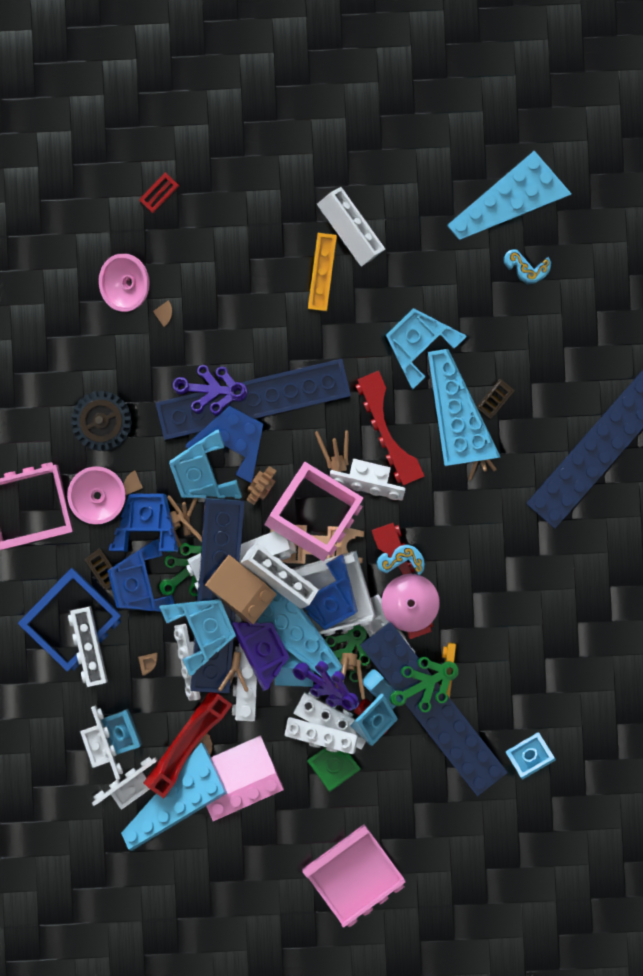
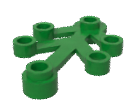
M183 543L180 545L179 550L184 556L190 553L200 554L201 546ZM187 546L189 547V550L187 552H183L182 548ZM169 555L165 558V564L169 568L189 565L187 561L189 558H175ZM169 559H174V563L171 565L168 564L167 561ZM184 568L174 578L161 581L159 588L164 595L173 594L175 586L190 575L187 568ZM194 575L189 586V592L192 596H197L198 591L196 593L191 592L192 588L195 587L194 583L197 582ZM170 585L171 590L166 591L165 586Z
M354 625V628L348 630L346 634L336 637L328 636L325 639L326 643L329 639H334L333 645L327 643L330 648H334L336 644L349 641L345 648L333 651L334 655L339 658L340 663L342 653H352L354 647L357 646L360 654L359 660L362 657L368 658V662H361V665L368 666L370 664V658L360 646L367 637V632L363 626ZM355 631H359L361 633L359 637L353 636ZM354 667V670L350 671L349 678L353 683H358V679H352V675L357 674V668Z
M426 657L419 658L417 664L421 669L429 668L438 671V673L432 676L415 671L409 666L403 667L401 669L403 677H411L421 682L403 692L399 690L393 691L390 695L391 703L395 706H402L407 698L425 689L418 708L421 712H428L431 709L430 700L435 683L440 680L442 682L439 692L435 695V700L438 703H445L448 699L446 693L449 683L458 675V667L455 663L447 661L441 665L430 661ZM423 659L427 661V665L424 667L421 665ZM449 667L452 669V673L450 675H448L446 672L447 668ZM407 668L410 670V674L408 676L404 674V671ZM440 694L444 695V700L442 701L438 698ZM398 695L402 696V700L400 702L396 700V697ZM423 703L428 705L426 710L422 709Z

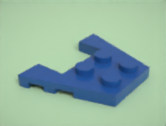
M229 405L189 441L185 447L190 448L219 429L224 446L245 457L236 475L251 483L263 423Z
M129 494L121 515L120 526L116 528L114 533L116 536L113 544L109 546V551L128 552L129 532H160L159 551L178 552L167 495Z
M158 539L153 540L107 570L117 608L161 612L159 606L174 604L172 595L158 599L153 598L144 562L145 560L162 556V552L159 551Z
M343 554L326 563L336 581L318 590L310 605L304 607L308 612L307 614L324 630L358 612Z

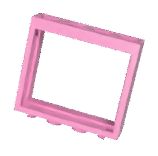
M50 462L42 464L40 469L34 470V467L22 469L23 473L16 474L15 471L5 473L4 478H0V485L53 472L66 526L6 541L3 540L0 528V550L74 532L58 465H53Z
M304 462L269 515L265 526L320 560L325 561L328 554L332 556L337 549L334 546L335 543H340L346 534L343 532L344 529L349 530L354 522L352 516H357L363 506L360 503L363 497ZM304 478L351 506L327 545L280 517V514Z

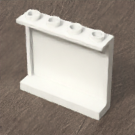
M356 551L343 554L358 612L324 630L302 608L320 635L329 636L335 634V631L339 629L348 631L358 624L367 626L376 617ZM338 556L291 569L295 570L298 575L311 582L314 587L320 590L336 581L326 563Z

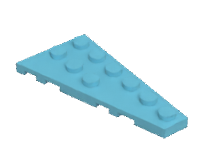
M269 586L277 595L256 622L273 623L285 649L303 663H306L317 674L320 675L316 671L315 666L320 661H324L328 665L327 673L330 678L336 671L341 672L342 664L303 609L297 607Z
M201 742L187 758L177 777L176 783L166 797L163 799L158 794H155L122 831L121 834L129 850L136 849L227 794L204 743Z

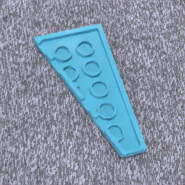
M533 151L451 221L447 227L459 240H462L507 220L570 196L571 193L539 155Z
M449 350L428 352L444 465L449 466L501 458Z

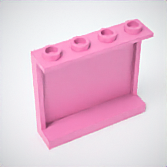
M365 824L302 869L304 875L312 882L341 922L343 928L354 925L360 915L366 916L369 914L375 904L384 903L389 899L388 895L393 891L395 893L399 892L405 887L403 884L406 882Z

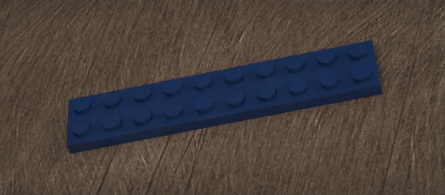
M338 359L241 382L247 388V396L241 401L233 400L223 407L222 411L230 405L257 419L350 397L351 394L343 360ZM237 390L235 392L236 395H239L241 393L240 390ZM198 392L156 402L164 440L200 432L218 416L212 414L210 410L211 404L219 402L226 395L220 394L214 398L198 414L193 412L191 404L208 393ZM196 405L194 409H199L201 405ZM216 406L213 410L217 411L220 407Z
M643 370L527 501L526 504L554 529L643 429Z
M205 498L197 602L219 599L205 584L228 555L240 563L244 501ZM222 602L230 623H234L235 613ZM194 636L193 654H195V653H197V652L200 651V648H199V645H198V643H197V641H196V639H195V636ZM233 639L191 675L190 691L229 693L230 679L222 691L218 689L231 670Z
M391 622L385 624L360 644L361 648L395 691L403 692L421 682L411 677H403L401 669L405 666L431 675L428 669H421L418 666L419 658ZM408 668L405 669L404 674L408 676L410 670ZM436 682L430 700V711L421 712L418 708L425 689L407 698L405 704L474 793L479 796L508 772L449 696L445 703H438L435 700V695L440 689V685ZM440 694L438 697L440 701L444 700L443 694ZM423 703L422 709L426 710L428 705Z

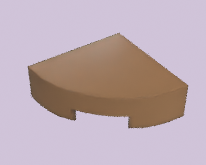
M169 300L153 311L164 327L170 322L172 317V306Z
M136 471L131 472L125 479V496L143 488Z
M158 653L138 657L143 676L150 673L156 666Z
M208 733L204 735L195 748L202 742L205 744L210 755L212 752V740Z

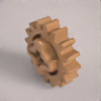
M268 466L264 473L258 472L247 489L251 492L247 498L248 502L254 505L259 498L264 500L276 482L272 479L276 473L275 469Z

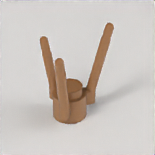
M316 431L315 435L327 461L328 468L337 472L346 471V465H349V432L345 431L344 458L342 455L339 456L337 442L334 438L332 441L335 456L331 457L330 460L319 432Z
M175 511L170 512L178 548H180L181 543L175 530L181 526L180 522L202 542L201 535L184 519L181 513L177 515Z
M342 653L341 664L343 667L341 673L345 676L346 670L353 671L354 667L357 668L361 698L364 700L365 693L361 673V660H357V654Z

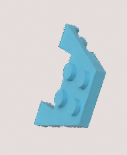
M414 308L386 334L412 389L425 378L412 362L439 335L453 349L467 337L465 334Z
M219 429L170 460L169 464L182 498H206V496L242 498L237 480L217 485L208 460L207 452L224 448V442Z
M220 599L159 606L166 623L186 616L199 645V652L182 659L189 676L193 675L197 669L209 661L208 659L236 636Z

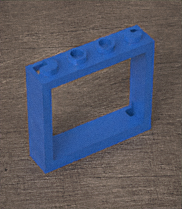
M71 568L18 622L67 672L70 669L74 671L80 665L77 654L67 662L29 624L73 578L113 616L97 632L99 643L103 642L108 636L106 632L111 627L115 629L122 622L120 620L122 615L74 568Z

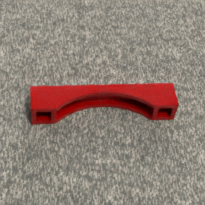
M379 370L357 379L358 384L355 386L359 395H364L365 397L364 407L367 413L371 412L374 418L371 420L374 430H379L381 437L378 439L382 448H387L389 454L386 457L390 466L394 465L397 471L394 473L397 483L406 485L424 477L417 458L401 449L387 429L383 414L386 386Z
M394 523L371 530L377 548L387 553L390 558L396 548L405 545V543H400L399 537L402 535L399 526H394ZM405 561L398 566L402 575L414 572L411 562ZM412 599L407 602L409 607H413L415 604ZM433 623L422 630L407 632L409 639L432 632L431 627H433Z
M209 692L143 783L164 799L176 783L177 777L192 750L204 735L222 720L233 704L218 693Z

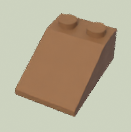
M230 555L225 558L205 584L212 593L243 621L251 624L257 621L277 595L265 582Z

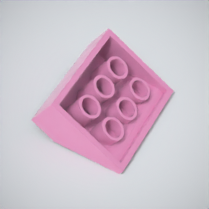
M261 735L211 757L227 791V794L206 806L213 821L284 790Z

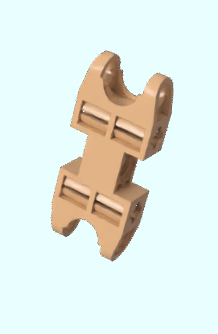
M295 525L307 533V525ZM328 526V536H311L327 545L338 527ZM345 528L343 531L346 533L340 543L337 542V545H334L337 547L336 556L348 553L346 547L348 541L354 539L355 536L364 537V531L352 528L348 530ZM298 546V560H296V553L291 554L290 558L281 561L305 564L306 554L311 553ZM334 553L332 556L328 554L326 559L334 557ZM358 558L359 562L363 563V558Z

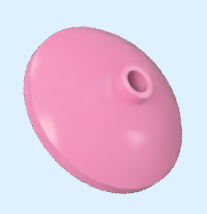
M117 254L110 257L102 266L99 274V289L103 299L110 307L123 312L132 311L141 306L148 295L149 276L145 266L138 258L130 254Z
M89 467L80 471L72 479L68 488V503L72 512L80 520L90 524H103L114 519L122 510L125 503V488L121 479L113 471L104 467ZM96 492H100V499H95L94 494Z
M404 574L393 579L385 588L382 596V610L386 619L395 628L407 632L419 631L430 625L437 616L439 595L434 585L428 579L416 574ZM408 600H414L415 604L413 607L407 605Z

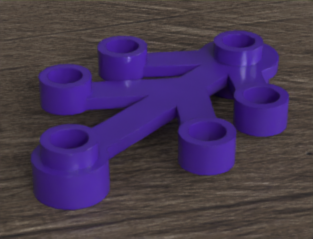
M206 365L199 366L197 372L209 385L191 384L183 377H179L173 382V388L178 394H185L187 391L208 393L191 404L193 412L197 414L201 413L204 406L220 394L226 396L219 402L211 404L210 410L214 415L221 414L222 408L233 400L241 401L247 396L246 386L243 383H235L225 367L217 368L216 375L219 379L224 380L228 387L220 386L210 374ZM203 369L207 370L204 374L200 373V371ZM221 371H225L224 375H219ZM184 385L185 388L180 390L179 386ZM237 390L241 391L239 395L235 394ZM196 405H201L199 409H194ZM216 406L220 407L217 411L213 410Z
M320 661L315 666L316 671L320 673L322 678L312 673L310 667L303 662L297 664L292 670L293 675L297 679L304 680L307 677L317 683L310 689L311 694L315 697L329 695L326 699V703L329 706L342 705L350 711L359 706L358 697L354 693H350L343 683L345 679L343 673L336 671L330 678L327 673L329 667L324 661Z

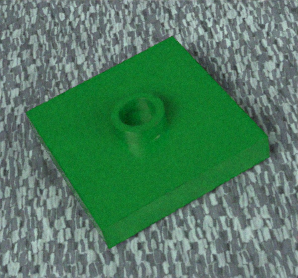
M326 747L307 760L329 792L361 770L349 753L339 750L331 752L326 750Z

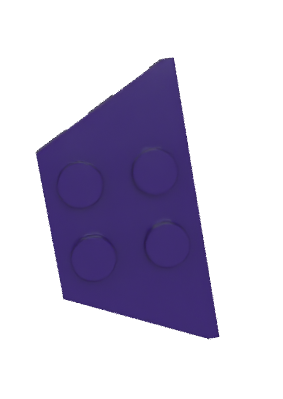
M231 623L236 638L262 690L269 689L271 682L277 677L281 667L289 659V655L273 623Z

